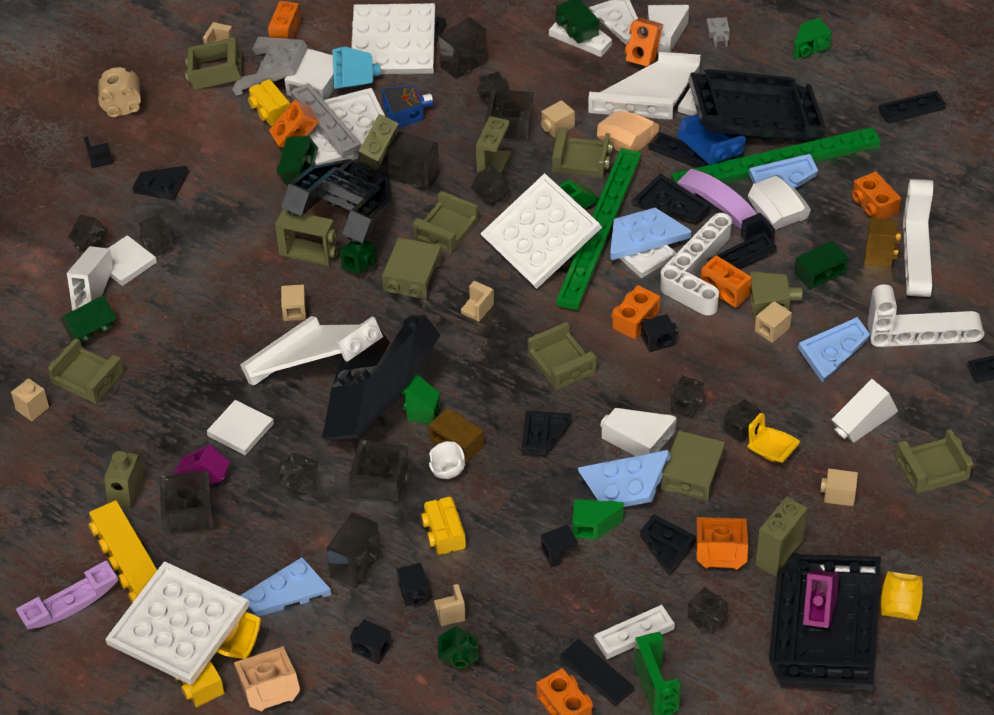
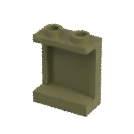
M489 116L476 144L477 183L495 187L499 186L511 159V152L499 150L510 125L509 120Z
M559 127L552 156V172L604 178L605 169L609 170L610 157L608 154L612 155L614 143L610 142V133L605 134L604 141L568 138V128Z
M440 191L438 193V203L424 220L417 218L413 222L414 239L420 242L441 245L442 251L452 254L478 222V206L452 194Z
M398 238L382 275L383 290L426 299L428 295L427 286L435 266L440 267L442 262L441 245Z
M568 322L556 325L528 339L529 357L556 391L596 373V356L592 351L587 354L571 336Z
M77 338L67 345L64 351L48 367L53 384L95 404L100 401L124 374L120 357L112 355L109 360L83 349L80 340Z
M951 429L946 430L943 439L910 448L907 441L897 443L895 459L915 494L969 479L971 468H973L972 459L969 454L966 455L960 438L955 436Z
M678 431L670 452V461L666 462L662 472L661 489L708 501L720 460L724 458L725 442L689 432Z

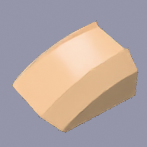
M615 111L598 124L597 137L604 141L605 134L610 133V142L614 143L613 148L620 151L621 148L639 151L650 143L659 132V124L634 113Z
M284 646L234 662L249 706L263 711L265 708L286 701H293L300 691L296 672Z

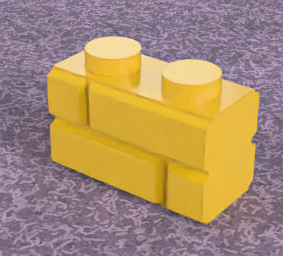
M270 79L261 82L260 85L256 84L249 89L250 97H248V102L251 108H256L261 120H266L270 126L274 125L291 104Z
M450 496L441 498L439 501L425 502L424 513H421L423 527L429 528L430 532H427V538L430 547L435 546L438 555L465 549V533L453 498Z

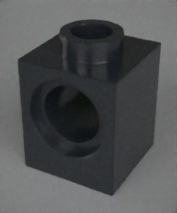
M667 314L641 321V338L649 353L675 346L678 329L675 322H671Z
M421 562L396 569L398 585L405 607L420 605L430 601L429 585Z
M363 619L359 627H355L350 635L352 653L377 664H380L392 646L391 631Z

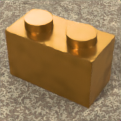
M870 218L864 265L892 267V260L897 259L899 246H896L895 243L899 244L901 230H897V220Z
M446 408L429 424V439L435 444L446 441L456 442L464 452L465 463L484 447V431L478 425L464 419L460 413H455L449 408Z

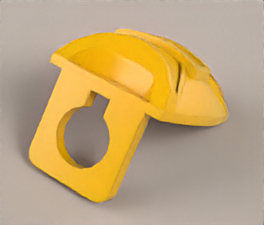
M760 413L749 425V444L747 447L770 461L784 463L800 444V440L785 432L765 427V414ZM759 423L757 434H755V428Z
M887 572L881 595V615L917 620L922 602V576Z
M245 611L219 647L217 653L227 657L248 658L259 632L261 617Z

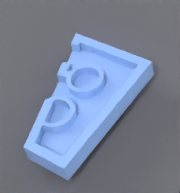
M811 154L749 168L748 174L753 184L778 176L794 188H797L816 177L818 169Z
M858 317L800 342L798 349L823 383L869 339L870 334Z
M301 557L240 596L249 601L250 606L247 610L251 614L260 617L283 610L289 604L310 602L309 598L322 595V597L330 596L331 589Z

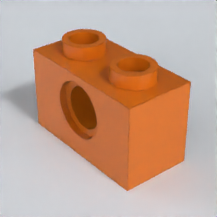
M279 1L268 26L269 37L295 38L301 23L299 3Z

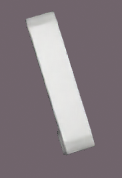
M909 179L903 216L907 296L931 297L932 275L928 220L933 196V180Z
M715 214L661 270V292L704 315H713L717 312L719 291L715 286L695 275L707 263V259L713 257L730 239L732 219L728 214Z
M883 284L875 287L872 291L867 324L871 343L876 347L977 342L984 337L981 318L977 312L896 315L897 306L893 288Z

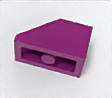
M209 444L182 457L173 476L177 479L209 486L216 482L220 483L226 477V470L230 461Z
M813 570L807 574L803 625L830 627L837 601L839 573Z

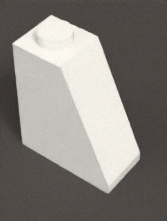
M648 5V20L664 24L657 53L672 51L688 24L689 5Z
M89 246L67 272L72 311L102 296L113 269L110 249Z
M871 379L832 419L836 426L834 431L842 439L848 438L854 443L895 415L898 409L890 394Z
M615 408L609 415H605L601 421L602 439L634 456L660 452L676 433L677 418L672 415Z

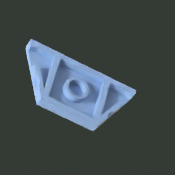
M657 208L616 218L613 224L610 259L615 260L690 239L691 230Z
M668 450L578 467V471L598 501L612 500L624 502V507L652 502L656 493V486L663 477L662 470L666 461H670L671 454Z

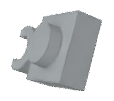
M727 17L708 18L706 26L709 38H713V46L717 47L718 42H724L725 47H728L730 29Z

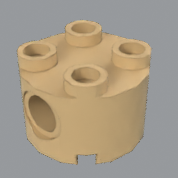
M121 67L111 68L105 71L100 80H98L99 105L107 112L108 116L117 117L139 110L141 102L140 80L135 72H127L125 68Z

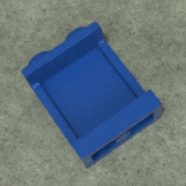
M698 114L682 118L677 134L685 144L709 165L741 155L746 141L743 135L732 138L724 133L709 132L700 124Z

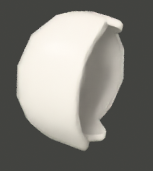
M446 441L439 443L429 452V467L434 476L440 479L456 477L460 475L465 467L464 452L456 442Z

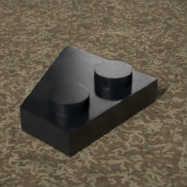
M188 166L140 172L132 187L133 193L174 201L189 173Z
M526 411L522 454L546 455L570 425L572 414Z
M655 514L651 516L640 530V537L669 574L674 571L696 542L695 535Z

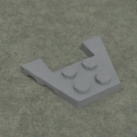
M258 37L252 49L256 55L265 53L266 55L260 63L256 74L242 76L241 80L236 81L232 89L235 95L243 94V89L256 84L260 85L261 82L268 79L274 82L294 74L307 48L304 40Z

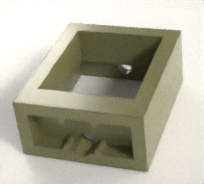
M236 37L188 48V56L185 57L188 70L185 71V77L188 83L191 82L194 90L242 79V51ZM227 57V63L198 69L199 63Z
M378 114L359 150L358 162L378 170L397 134L398 123Z
M282 210L275 223L279 255L329 266L332 259L337 257L339 249L338 245H336L337 231L334 230V221L309 214L293 216L287 210ZM294 231L320 236L323 238V244L295 238Z
M787 496L759 529L756 566L777 577V573L781 568H785L791 554H796L803 545L808 512L807 507Z

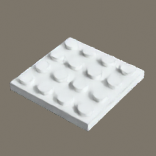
M435 3L354 5L352 48L371 53L372 64H379L381 67L380 74H434Z
M372 88L324 100L362 144L378 114L385 116ZM316 126L309 133L308 136L311 137L318 147L314 165L346 159H358L359 152L343 158ZM396 137L394 138L388 151L398 148V141Z
M544 173L480 234L537 289L602 227Z
M164 561L105 640L107 645L193 685L250 604L247 599Z

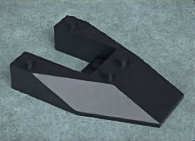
M352 159L310 166L289 183L281 208L287 210L290 215L302 216L321 199L327 200L330 205L335 207L341 206L349 212L342 234L347 236L352 242L363 243L369 238L390 204L389 175Z
M426 315L410 316L404 321L402 328L377 366H375L390 344V341L382 331L383 337L348 362L342 356L331 387L322 435L324 441L358 438L409 385L440 337L439 332Z

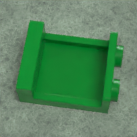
M660 631L635 637L634 668L652 714L671 715L679 710L681 683L678 678L664 681L659 669H662L664 639Z

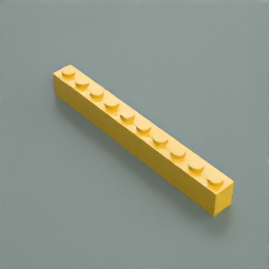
M115 500L90 511L91 522L88 523V526L94 537L98 535L100 539L98 543L103 554H109V564L113 571L118 570L120 584L123 589H129L130 593H128L131 603H133L157 572V569L118 502ZM209 661L193 685L181 680L183 684L181 689L187 700L192 699L196 707L224 694L222 680L211 661Z

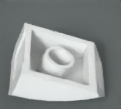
M778 176L753 184L748 194V199L757 214L761 212L775 228V231L797 221L807 219L811 211L797 190Z

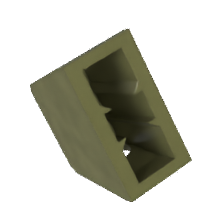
M750 272L752 277L750 301L753 319H756V316L773 301L786 307L788 310L790 301H802V287H789L786 275Z
M117 451L112 455V460L104 478L107 503L116 500L121 508L132 509L146 475L140 457L137 454Z

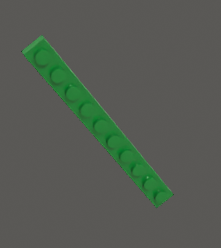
M870 127L702 166L693 170L706 173L725 184L750 178L748 174L749 168L811 154L815 163L879 148L881 140L874 128ZM689 170L672 173L671 180L677 183Z
M624 148L620 149L592 215L602 228L576 252L556 299V306L579 310L613 228L614 219L618 216L640 163L642 152Z

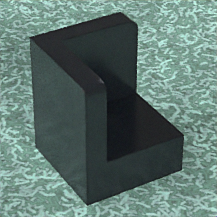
M88 136L84 137L92 169L113 164L108 143L91 147Z
M761 212L742 220L741 237L745 241L765 232L774 242L775 228Z
M569 525L541 534V550L551 568L560 565L561 552L578 546V541Z

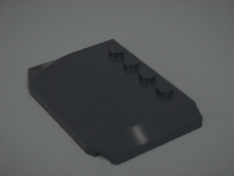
M714 69L703 70L702 74L696 76L694 72L690 73L688 81L700 124L709 132L813 141L825 134L826 126L810 84H806V87L795 84L796 79L790 77Z
M791 554L788 564L777 573L769 652L770 666L781 687L850 690L874 689L881 588V557ZM813 570L839 573L837 601L829 628L803 625L807 574Z

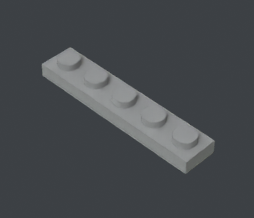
M309 83L291 90L293 100L296 99L311 107L319 120L316 127L343 158L359 152L362 143Z

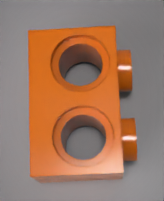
M644 18L634 20L629 29V34H631L630 42L625 47L626 61L647 67L655 63L664 24ZM642 27L647 28V37L642 34ZM638 47H641L643 49V57L638 54Z
M294 99L269 131L277 145L283 148L286 137L308 136L319 123V120L309 105Z
M876 171L854 180L852 197L855 202L865 209L868 216L888 219L899 214L901 197Z
M717 255L702 267L701 280L715 286L719 291V298L737 308L750 296L752 277Z
M637 285L632 292L626 294L620 306H616L611 314V318H613L612 329L636 340L641 334V321L654 318L660 312L661 296Z
M563 668L536 682V697L550 715H592V700L587 694H583L580 691L576 679L572 675H568Z

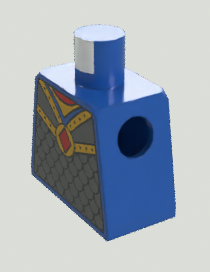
M414 85L382 88V101L387 117L398 123V129L422 121L424 119L423 108L433 106L432 95L419 96Z

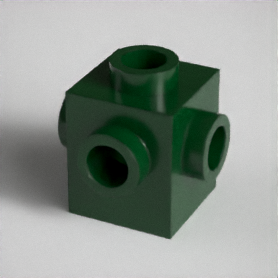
M366 240L363 243L351 241L340 249L342 269L360 275L376 262L374 243Z
M457 626L451 628L438 637V659L460 670L479 660L478 637Z

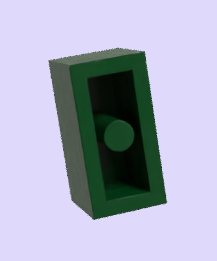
M568 0L556 6V23L578 44L599 35V19L580 0Z
M310 136L286 137L280 163L277 166V174L286 185H289L290 182L310 166H314L318 147Z
M831 241L796 257L794 274L811 290L847 273L849 257L834 241Z
M102 295L63 315L60 321L71 341L77 338L83 343L93 337L91 333L100 330L102 333L112 328L113 325L111 323L117 318L105 296Z

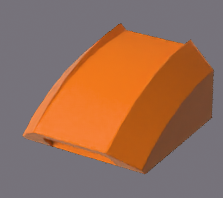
M697 517V561L706 569L708 567H724L737 570L747 562L748 556L747 519Z

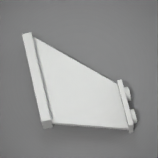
M659 52L657 62L601 92H589L588 113L611 115L615 111H624L646 118L672 120L673 107L688 86L690 73L700 72L701 55Z
M311 316L240 364L248 383L254 386L274 371L342 353L344 360L348 362L383 336L375 317H370L360 325H320L317 317Z

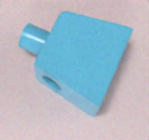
M340 47L332 50L334 89L370 84L373 82V76L380 75L381 67L379 64H372L371 53L349 47Z

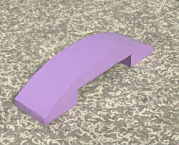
M690 169L677 182L678 185L694 195L699 194L728 214L732 219V224L741 229L742 220L757 214L739 194L706 173Z
M107 560L85 571V579L46 600L41 601L37 597L16 608L26 628H38L63 620L81 611L103 596L118 581V577Z

